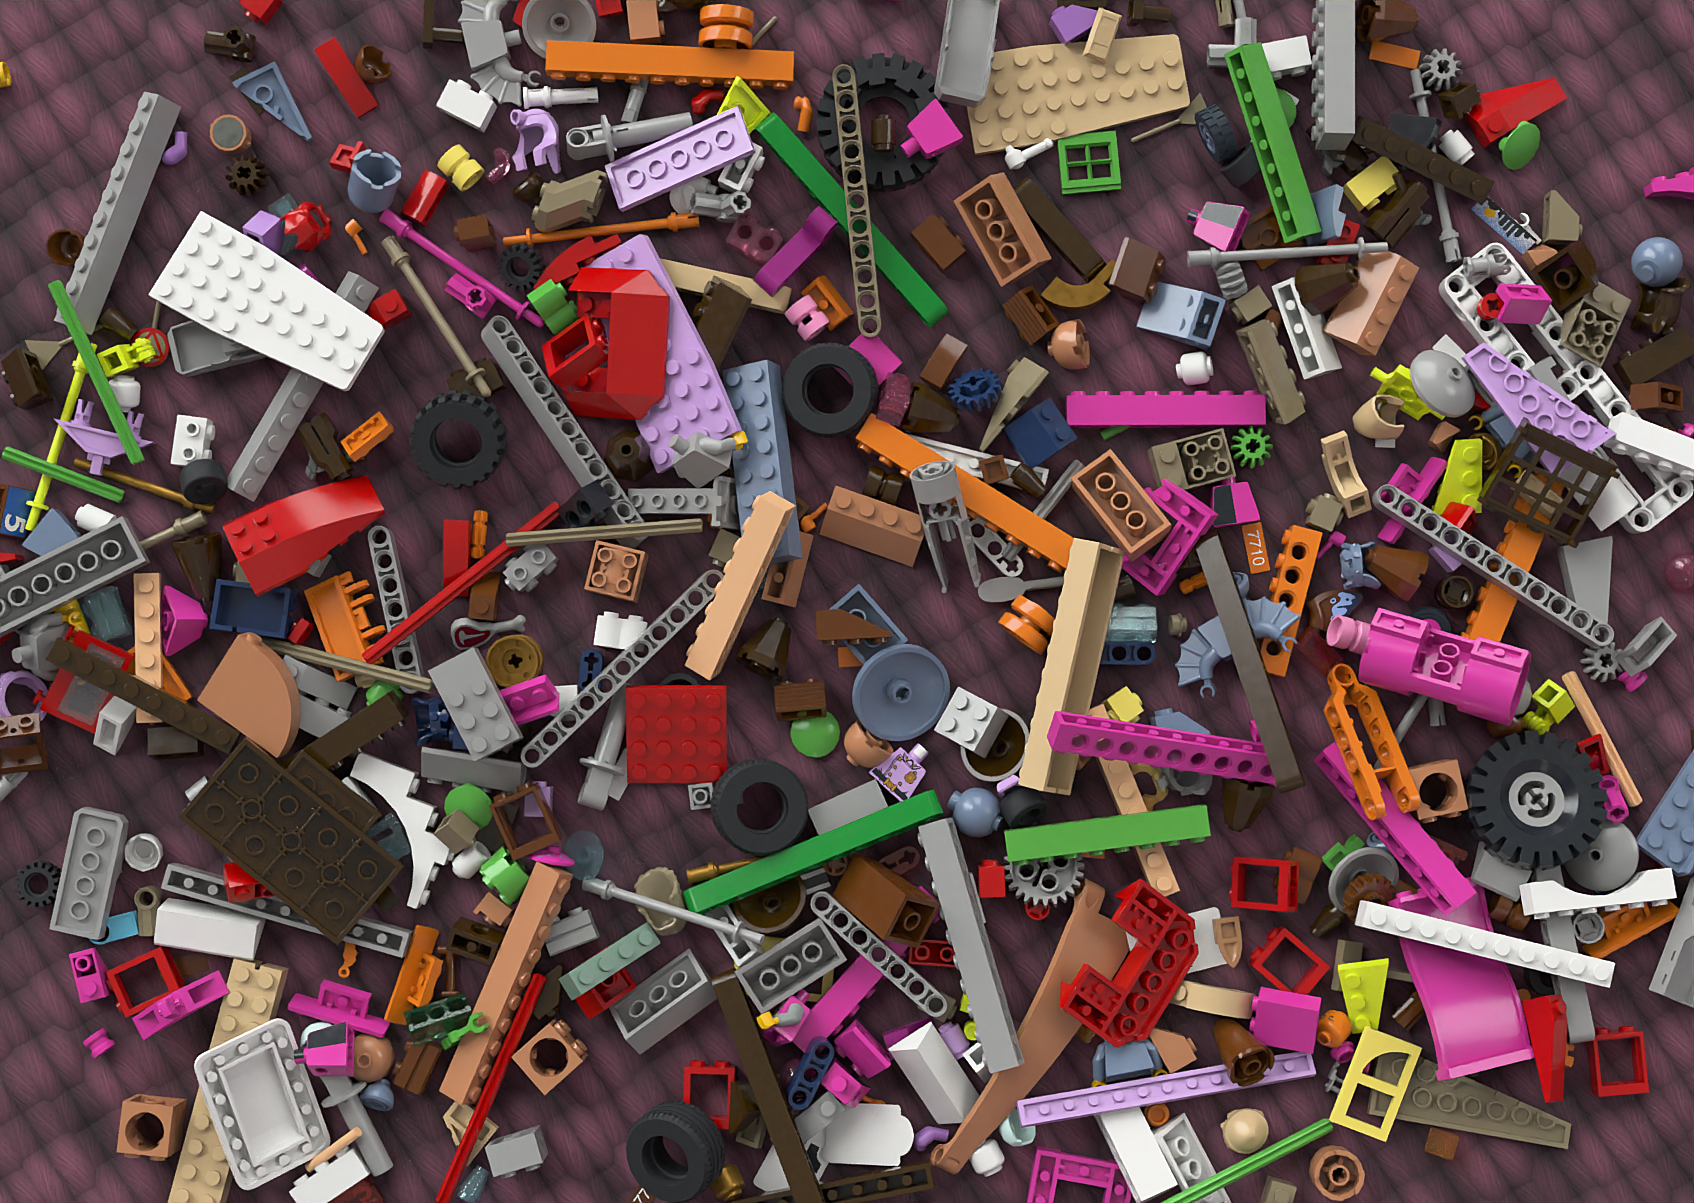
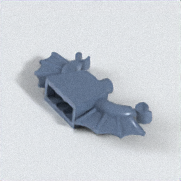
M1266 597L1256 601L1244 599L1243 602L1256 639L1263 637L1271 638L1275 642L1279 641L1282 643V648L1285 651L1292 652L1285 647V642L1292 640L1297 644V641L1292 637L1283 636V632L1300 619L1301 615L1291 612L1286 607L1285 602L1274 603L1266 599ZM1219 616L1198 627L1200 633L1196 629H1192L1190 638L1180 645L1181 657L1178 663L1175 664L1180 674L1179 687L1201 679L1204 680V686L1200 689V694L1203 698H1205L1206 687L1212 689V697L1217 692L1216 686L1211 682L1215 665L1221 659L1226 662L1233 659Z

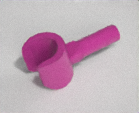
M1338 531L1332 532L1325 545L1318 551L1316 558L1319 560L1331 548L1332 544L1340 548L1346 536Z

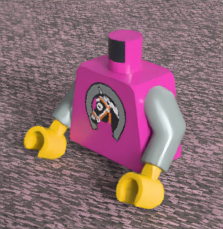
M805 990L797 991L793 996L791 995L775 1005L771 1012L768 1011L756 1018L763 1038L775 1047L791 1042L810 1013V1009L804 1005L810 997Z

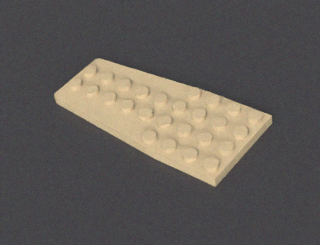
M1175 34L1114 39L1106 63L1083 56L1087 41L1073 42L1066 46L1064 43L994 52L993 57L995 58L992 62L985 99L976 108L966 106L975 156L1006 151L1005 148L1009 145H1012L1014 149L1031 147L1044 142L1046 138L1056 142L1058 139L1092 133L1186 109L1190 104L1179 37Z

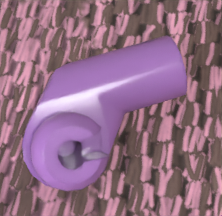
M175 132V145L164 151L161 157L164 164L174 165L186 157V132Z

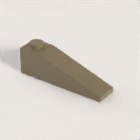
M1025 357L1020 362L1016 359L1007 371L1010 374L986 430L979 452L984 453L1002 429L1006 427L1044 382L1049 373L1046 369Z

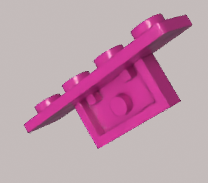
M1431 457L1420 474L1409 465L1401 463L1388 484L1395 486L1422 504L1424 499L1429 496L1430 490L1436 481L1443 475L1448 462L1440 458ZM1382 492L1380 495L1381 500L1385 503H1390V494ZM1403 505L1401 508L1403 515L1411 517V508ZM1390 517L1377 538L1394 544L1402 536L1405 526Z
M325 979L321 983L318 999L295 993L288 1004V1010L299 1015L310 1016L322 1022L333 1024L347 1021L353 1030L380 1038L385 1036L390 1026V1022H387L385 1019L367 1014L372 993Z

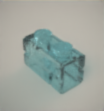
M108 586L83 596L85 603L82 604L85 615L91 617L93 623L91 633L94 637L110 643L133 634L117 587Z
M1119 603L1113 604L1105 642L1155 643L1157 636L1156 607H1149L1147 604H1138L1135 607H1125Z

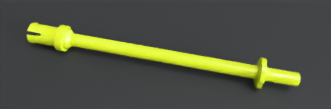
M91 343V346L95 352L98 345ZM78 353L77 360L72 363L75 374L60 420L66 422L71 421L84 377L88 374L80 353ZM59 424L47 458L48 462L55 465L57 464L67 433ZM42 474L34 502H26V504L32 506L25 527L27 530L33 531L36 528L42 509L49 510V507L44 505L52 477Z

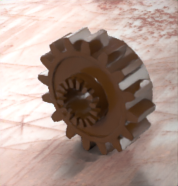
M1367 872L1366 875H1359L1349 883L1344 891L1342 903L1345 905L1343 911L1347 914V917L1354 923L1356 922L1360 900L1392 907L1388 905V901L1397 899L1393 894L1396 888L1391 885L1392 882L1377 872L1374 876L1370 872Z

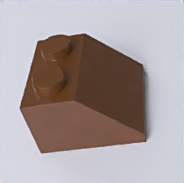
M1125 237L1109 284L1123 298L1150 304L1152 297L1154 298L1158 291L1157 282L1159 276L1163 274L1166 267L1165 257L1159 250Z

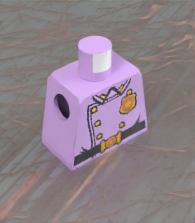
M919 743L908 754L900 747L885 762L871 769L869 773L901 802L909 799L926 773V770L919 763L929 753Z

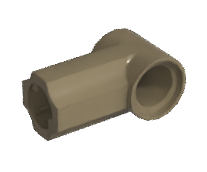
M156 885L143 887L135 894L134 901L138 908L139 936L155 935L157 909L161 906L163 900V892ZM146 891L153 895L152 904L146 902L144 898Z

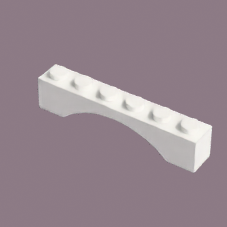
M1672 868L1638 872L1628 883L1608 895L1591 896L1576 893L1561 886L1554 880L1519 885L1524 916L1534 915V919L1550 918L1549 913L1554 912L1558 913V917L1574 915L1573 910H1581L1582 914L1596 913L1599 907H1605V912L1621 910L1620 905L1628 904L1629 909L1642 908L1645 902H1652V906L1667 905V900L1677 898Z

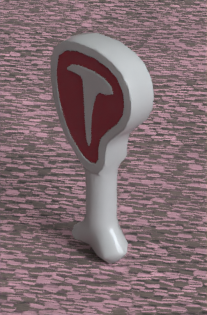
M518 615L509 621L491 623L477 622L470 618H460L451 625L452 641L455 647L460 650L476 648L490 640L495 633L510 630L523 633L525 630L523 624L526 622L524 616Z

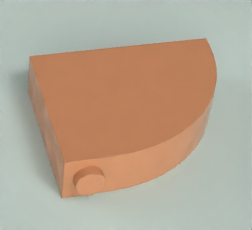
M252 632L238 635L197 701L276 758L282 757L292 747L300 725L301 704L296 682L284 661L262 642L260 636Z

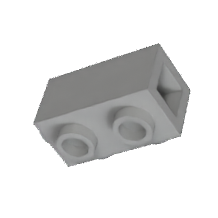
M546 544L527 545L523 549L525 553L521 557L517 558L515 556L505 565L507 569L503 574L507 578L504 581L513 591L516 589L520 592L525 590L527 592L531 591L539 583L537 579L541 575L545 574L547 576L557 567L555 563L559 559Z

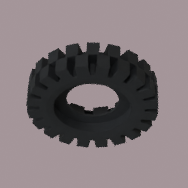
M884 53L872 54V58L866 60L864 56L852 60L850 67L854 70L856 77L859 111L868 101L874 98L889 97L899 101L906 108L911 122L934 99H937L950 117V107L948 108L947 102L939 100L934 94L936 77L931 72L927 74L923 70L924 66L915 60L909 63L905 61V56L893 54L892 58L885 57ZM842 72L838 75L837 80L843 84L848 83L851 75L848 72ZM829 80L823 90L824 95L820 98L817 109L818 139L829 165H833L836 168V173L843 178L833 81ZM844 97L840 102V106L848 109L852 107L854 100L851 97ZM846 122L843 126V131L847 134H851L856 130V124L853 122ZM907 135V137L901 144L910 139L909 135ZM863 141L867 187H872V191L885 192L886 188H892L893 191L905 189L906 184L912 183L914 185L921 181L927 172L930 173L936 167L939 158L943 156L944 152L925 159L922 153L918 151L908 158L902 151L901 144L894 147L893 152H875L873 147ZM853 146L849 147L845 152V156L849 159H854L858 156L859 149ZM857 171L851 172L848 176V179L852 180L853 184L860 182L862 175Z

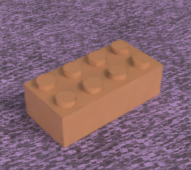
M1005 173L990 175L954 200L1001 287L1017 282L1052 259Z
M1111 449L1071 477L1073 490L1120 549L1125 550V555L1131 562L1171 533V523Z

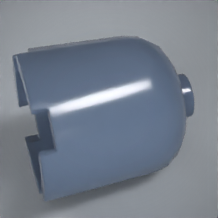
M368 149L359 152L354 157L347 189L348 196L354 206L361 211L379 213L386 210L394 200L401 178V165L395 157L383 151L381 155L371 153L372 150Z

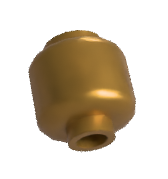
M724 1162V1168L720 1176L710 1187L717 1199H723L724 1202H728L742 1194L741 1190L744 1188L745 1183L738 1167L734 1164L727 1165Z

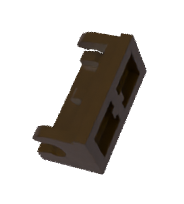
M174 726L148 728V756L154 760L204 757V742Z

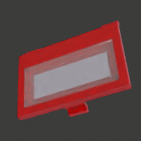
M73 625L69 626L64 636L65 639L69 640L71 636L74 638L73 643L125 670L128 669L134 654L84 631L78 630L77 632L74 630L75 626ZM59 668L47 695H43V691L38 689L32 703L37 705L38 701L42 702L40 710L95 734L99 712L114 695Z

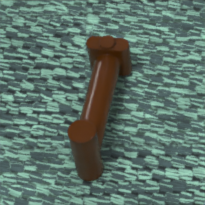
M446 945L438 946V956H446L445 991L441 992V997H459L460 991H456V955L459 954L446 950Z

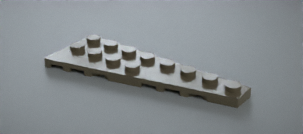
M1389 1052L1377 1056L1373 1077L1397 1086L1409 1054ZM1420 1056L1395 1119L1564 1149H1568L1571 1130L1569 1122L1468 1077L1460 1076L1438 1081L1435 1072L1439 1070L1438 1064ZM1371 1088L1367 1113L1385 1117L1393 1096Z

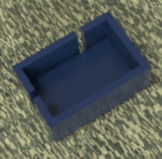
M216 579L209 629L238 633L252 632L261 636L288 639L291 634L290 629L294 618L289 617V612L295 611L297 590L276 587L257 597L250 583Z

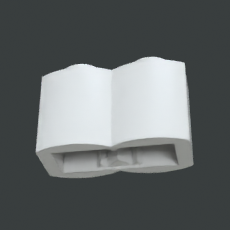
M604 611V616L598 615L593 645L625 650L648 628V623L643 622V617L629 615L628 619L618 618V613ZM637 644L634 652L644 653L645 644Z

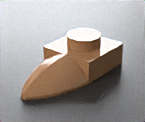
M1239 916L1212 919L1215 944H1218L1224 960L1232 968H1235L1242 951Z

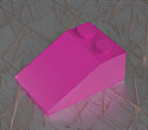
M856 1018L834 1038V1043L836 1044L834 1049L842 1058L847 1056L853 1062L851 1067L860 1077L864 1074L869 1079L891 1065L889 1053Z

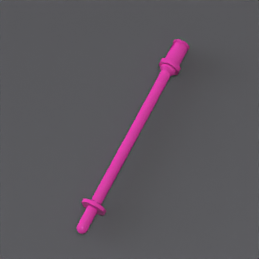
M386 209L383 212L379 221L394 230L399 238L408 237L467 279L485 289L499 301L517 312L516 320L520 321L524 317L539 328L545 325V321L529 309L531 305L529 301L522 305L416 232L411 221L408 219L403 220L390 209Z

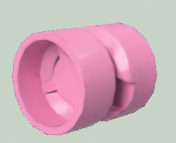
M810 295L797 301L784 313L792 325L798 326L797 332L805 342L816 337L830 324L822 311H817L818 305ZM809 317H812V320L807 324L804 322Z
M1336 615L1331 620L1327 629V643L1340 649L1348 648L1349 651L1362 655L1363 652L1365 653L1371 624Z

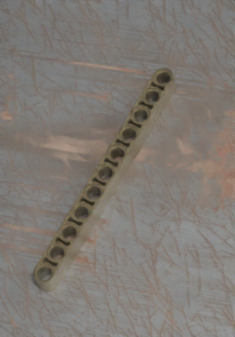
M842 64L834 69L832 78L858 324L860 332L865 337L875 338L882 331L857 83L854 70L850 66ZM842 72H848L851 75V79L848 83L843 84L837 80L838 75ZM844 97H851L854 103L852 107L844 109L840 106L841 100ZM846 122L856 124V130L853 133L847 134L843 131V126ZM849 147L858 148L859 154L856 158L849 159L845 156V152ZM854 171L862 175L860 182L856 184L848 181L849 174ZM856 196L864 199V205L859 209L851 206V200ZM863 221L867 224V229L864 233L857 234L854 232L853 226L856 222ZM860 246H866L870 250L869 255L864 259L856 256V250ZM865 270L872 273L871 281L866 284L861 283L858 279L859 274ZM866 295H871L875 299V304L869 309L861 305V300ZM874 320L877 322V330L874 333L864 331L866 321Z

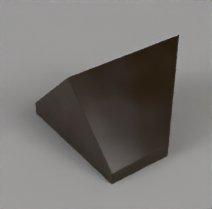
M746 1080L731 1082L728 1133H737L744 1131L761 1114L752 1087Z

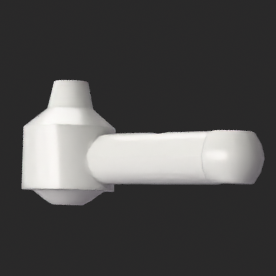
M1046 138L1044 142L1035 144L1022 152L1021 150L1014 149L1012 145L1005 148L1007 153L1005 161L1009 169H1020L1027 159L1052 148L1053 141Z

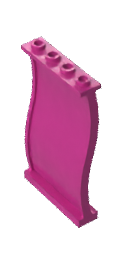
M1471 877L1466 879L1469 880L1477 893L1447 917L1444 916L1422 888L1417 889L1418 894L1412 895L1411 890L1397 893V899L1388 901V905L1396 909L1494 933L1491 920L1488 917L1489 912L1484 887L1470 881ZM1399 936L1408 970L1430 1025L1439 1070L1435 1071L1438 1081L1535 1058L1533 1047L1530 1046L1523 1008L1506 962Z

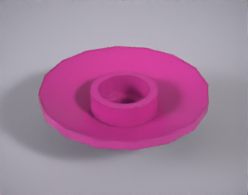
M551 844L545 847V849H540L526 855L529 859L546 864L567 867L575 865V861L561 853V847Z

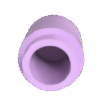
M949 1021L938 1028L940 1036L955 1059L962 1058V1054L970 1049V1042L959 1024H952Z

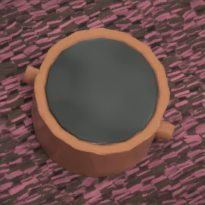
M230 114L222 115L210 125V139L224 154L231 156L240 155L251 146V132L248 126L237 116Z

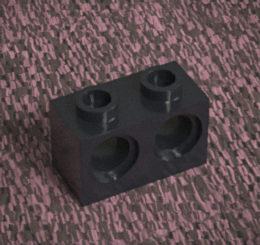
M595 480L580 488L558 510V513L569 528L597 526V522L609 515L607 510L614 503L598 480Z

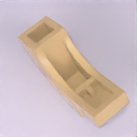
M1343 430L1321 439L1324 453L1321 456L1332 489L1339 503L1343 504L1342 509L1347 517L1351 518L1371 510L1368 489L1364 486L1355 468L1348 435Z
M1183 980L1169 1003L1212 1014L1251 1019L1253 1012L1252 1003L1256 994Z

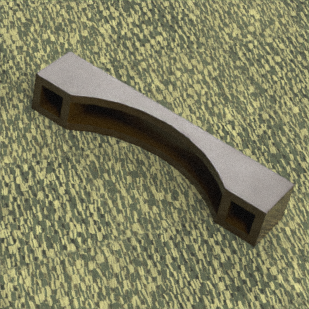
M1358 115L1355 120V134L1351 139L1352 141L1478 203H1484L1495 183L1367 118Z

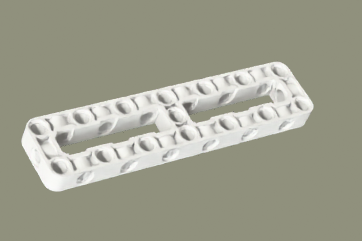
M1491 243L1472 257H1485L1488 252H1493L1494 254L1505 253L1507 259L1497 264L1499 266H1510L1511 272L1506 275L1492 276L1491 278L1497 286L1500 283L1535 285L1502 244ZM1462 265L1443 279L1439 285L1441 297L1479 345L1484 342L1508 358L1510 362L1511 359L1517 360L1521 370H1527L1535 365L1505 325L1500 323L1497 318L1486 321L1489 324V331L1486 332L1480 328V320L1483 319L1478 316L1476 305L1482 299V296L1475 289V286L1487 278L1486 275L1472 276V278L1466 279ZM1449 282H1455L1458 285L1459 291L1457 293L1450 290ZM1551 304L1540 324H1528L1533 330L1532 334L1549 355L1554 356L1564 369L1562 371L1563 374L1557 380L1560 385L1566 383L1569 386L1570 392L1567 396L1570 401L1583 393L1595 408L1593 411L1607 428L1610 418L1614 417L1611 414L1612 407H1616L1620 413L1624 412L1641 419L1635 410H1631V405L1601 367L1594 365L1560 345L1563 320ZM1550 329L1558 333V340H1553L1550 337ZM1581 368H1585L1589 372L1588 379H1584L1581 376ZM1598 446L1596 450L1604 460L1608 461L1609 457L1603 451V449L1600 446ZM1630 456L1642 472L1645 471L1656 485L1654 487L1656 489L1654 490L1655 494L1643 501L1617 468L1616 472L1621 474L1619 476L1621 482L1638 502L1633 509L1618 521L1629 533L1638 534L1650 530L1689 500L1693 495L1694 489L1691 481L1681 478L1679 474L1671 471H1661L1656 465L1638 462L1634 459L1635 457ZM1675 484L1681 488L1680 496H1676L1673 492ZM1636 514L1641 516L1643 520L1641 527L1637 526L1634 522Z

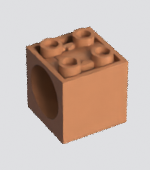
M596 540L584 589L592 593L638 603L649 555L644 551Z
M1444 759L1408 767L1418 793L1423 780L1433 773L1444 782L1446 787L1445 799L1435 809L1431 810L1430 806L1423 803L1420 798L1419 809L1409 812L1418 822H1433L1437 820L1436 816L1439 815L1447 818L1462 815V810L1468 809L1457 759Z
M556 1017L512 1056V1059L544 1095L588 1056L585 1052L587 1050L585 1044L579 1038L575 1040L569 1033L571 1031L570 1027L562 1019L558 1021ZM547 1038V1040H559L567 1049V1066L560 1070L543 1067L537 1059V1044L539 1040Z
M136 1094L124 1100L122 1103L117 1152L125 1153L124 1156L128 1158H139L140 1155L150 1156V1160L164 1161L165 1158L179 1151L182 1143L187 1099ZM146 1113L154 1114L163 1124L164 1136L157 1143L150 1142L141 1133L140 1119Z

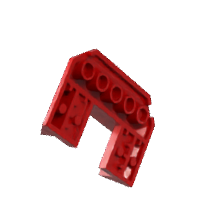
M582 267L568 289L569 291L578 292L577 317H582L588 313L593 318H610L607 368L594 369L573 384V391L563 390L574 416L642 420L648 414L647 411L664 398L670 296L655 281V277L650 270Z
M1138 879L1114 895L1122 903L1111 921L1134 937L1137 942L1113 981L1111 982L1085 963L1071 985L1061 981L1060 1008L1116 1048L1124 1046L1128 1042L1141 1041L1148 1038L1199 954L1198 944L1195 943L1193 931L1196 929L1195 919L1143 879Z

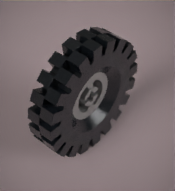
M1537 730L1524 731L1520 735H1517V733L1508 735L1499 742L1494 743L1474 762V767L1469 770L1465 782L1468 783L1464 789L1468 809L1464 810V815L1467 823H1473L1474 829L1471 830V833L1477 842L1482 839L1486 843V846L1483 848L1492 857L1498 854L1503 857L1501 862L1511 867L1521 865V870L1535 871L1538 868H1542L1544 871L1564 865L1590 848L1589 845L1596 841L1602 831L1599 826L1606 820L1607 809H1603V804L1608 801L1606 789H1600L1599 783L1603 781V777L1599 769L1592 770L1589 766L1593 761L1585 751L1581 754L1575 751L1577 744L1567 738L1562 742L1557 740L1558 734L1546 731L1542 735H1538ZM1532 785L1537 787L1525 793L1518 802V792L1522 786ZM1532 798L1537 801L1534 805L1530 802ZM1549 803V809L1545 817L1535 818L1529 816L1536 814Z

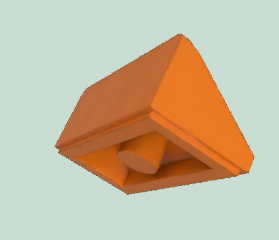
M825 275L817 277L801 292L804 297L810 295L818 305L817 311H822L828 318L830 324L827 327L830 331L854 314Z

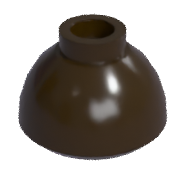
M534 171L515 186L512 195L524 202L532 201L534 205L542 200L540 191L543 179L539 172Z

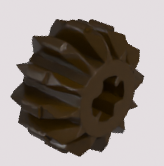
M242 154L241 161L234 157L232 160L235 165H227L226 167L227 170L232 172L225 175V179L231 181L228 185L229 188L232 190L236 189V193L240 196L245 192L248 197H252L253 190L261 193L259 185H267V182L262 178L269 175L266 170H263L265 164L262 161L257 162V157L254 155L248 159L246 154ZM245 172H248L250 175L248 179H245Z

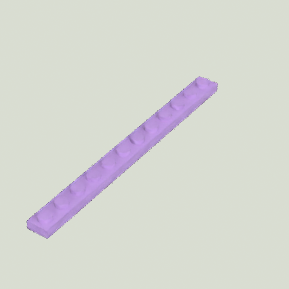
M1299 1051L1274 1056L1275 1062L1271 1071L1267 1068L1263 1073L1265 1077L1261 1081L1245 1087L1239 1086L1238 1083L1233 1084L1228 1078L1224 1065L1018 1100L1016 1105L1021 1128L1308 1078L1315 1076L1316 1071L1311 1053Z

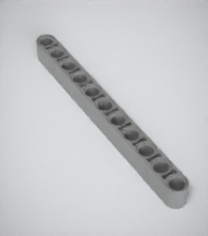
M494 316L482 330V340L580 486L584 487L598 480L614 505L607 510L609 515L603 519L607 525L645 523L510 322L503 316ZM648 536L617 538V541L623 547L635 549Z
M1386 484L1374 492L1372 502L1377 509L1587 645L1599 648L1613 641L1614 631L1607 623L1395 486ZM1381 492L1390 494V503H1385L1381 500ZM1403 505L1411 508V517L1403 515L1401 511ZM1424 519L1432 521V531H1428L1423 527ZM1445 533H1450L1454 536L1455 542L1453 545L1445 542ZM1467 546L1475 549V558H1469L1466 555L1465 549ZM1488 560L1496 563V572H1491L1487 568ZM1510 574L1517 576V586L1509 583L1508 577ZM1531 588L1539 591L1540 597L1538 600L1530 596ZM1552 602L1560 604V614L1552 611ZM1575 615L1582 619L1583 624L1581 628L1576 627L1573 623ZM1596 629L1601 630L1604 634L1602 642L1595 638Z
M709 570L701 575L521 750L523 764L534 768L549 757L716 595L714 594L715 588H710L707 585V577L710 574H715L720 582L723 580L724 575L718 570ZM693 591L699 592L702 598L701 602L695 606L690 604L688 600L689 594ZM676 608L682 610L684 615L679 623L673 622L670 617L672 610ZM656 626H662L666 631L665 637L662 640H656L652 635V631ZM644 643L648 648L646 656L639 658L635 655L634 648L637 644ZM620 661H626L630 666L629 672L625 675H620L616 671V665ZM603 678L609 679L612 683V687L608 692H601L598 689V682ZM584 696L593 698L594 704L589 710H584L580 707V700ZM573 714L576 719L575 724L572 727L563 726L561 723L563 715ZM548 731L555 732L558 737L556 743L548 745L543 741V736ZM536 749L539 752L538 760L528 762L525 759L526 751Z
M1532 785L1522 786L1518 792V802L1525 793L1537 787ZM1532 798L1530 802L1534 805L1537 801ZM1547 805L1536 814L1529 816L1535 818L1545 817L1548 812ZM1560 865L1544 871L1542 868H1538L1532 871L1530 875L1531 883L1554 880L1564 887ZM1554 912L1549 913L1550 918L1539 919L1545 946L1578 953L1571 916L1558 917V913ZM1551 974L1555 995H1562V999L1567 1007L1566 1043L1570 1045L1593 1041L1595 1039V1030L1585 982Z

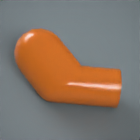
M797 96L793 106L794 109L801 110L797 130L809 132L813 116L811 103L807 97Z

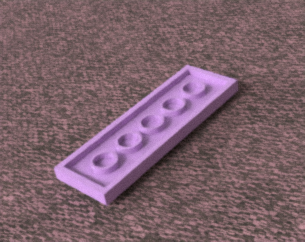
M736 106L605 165V169L618 207L624 212L756 152L741 109Z

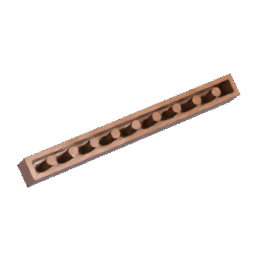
M536 862L472 1014L483 1012L484 1015L478 1018L477 1023L479 1026L488 1024L489 1028L480 1033L471 1031L462 1036L439 1091L461 1105L476 1104L479 1100L486 1078L492 1071L495 1057L502 1048L503 1038L511 1027V1020L515 1010L521 1003V995L531 980L532 970L535 963L540 959L541 949L551 933V926L555 917L560 912V905L564 895L570 888L573 874L556 865Z

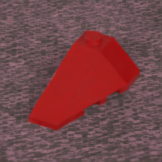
M1554 77L1480 94L1481 102L1474 105L1470 112L1464 113L1463 118L1481 147L1485 149L1513 132L1520 122H1530L1566 100L1567 96Z
M1548 995L1522 1001L1545 1103L1563 1101L1567 1036L1566 1004L1562 999V995Z

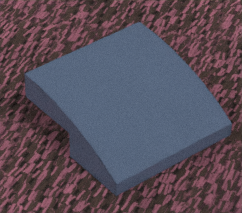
M1335 184L1310 194L1322 232L1307 237L1306 242L1308 246H1316L1340 237L1346 214L1338 211L1344 191L1343 187Z

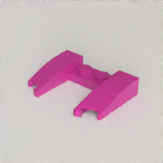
M1166 478L1161 480L1164 486L1155 491L1147 487L1144 491L1153 502L1178 520L1177 524L1155 556L1146 551L1131 562L1124 554L1121 567L1156 596L1165 594L1176 578V572L1200 536L1207 533L1218 516L1216 512Z
M1036 1145L1027 1203H1053L1057 1179L1104 1187L1102 1203H1130L1132 1193L1116 1160L1110 1159L1108 1161L1061 1152L1060 1149Z

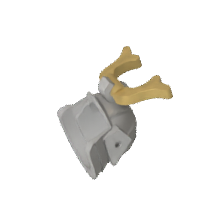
M1128 763L1131 766L1133 775L1145 771L1152 776L1156 786V795L1144 794L1142 796L1147 811H1152L1154 804L1162 801L1167 796V786L1172 790L1180 791L1181 795L1184 796L1192 793L1205 795L1212 784V774L1201 775L1193 771L1180 772L1173 768H1155L1147 764L1138 763L1134 765Z

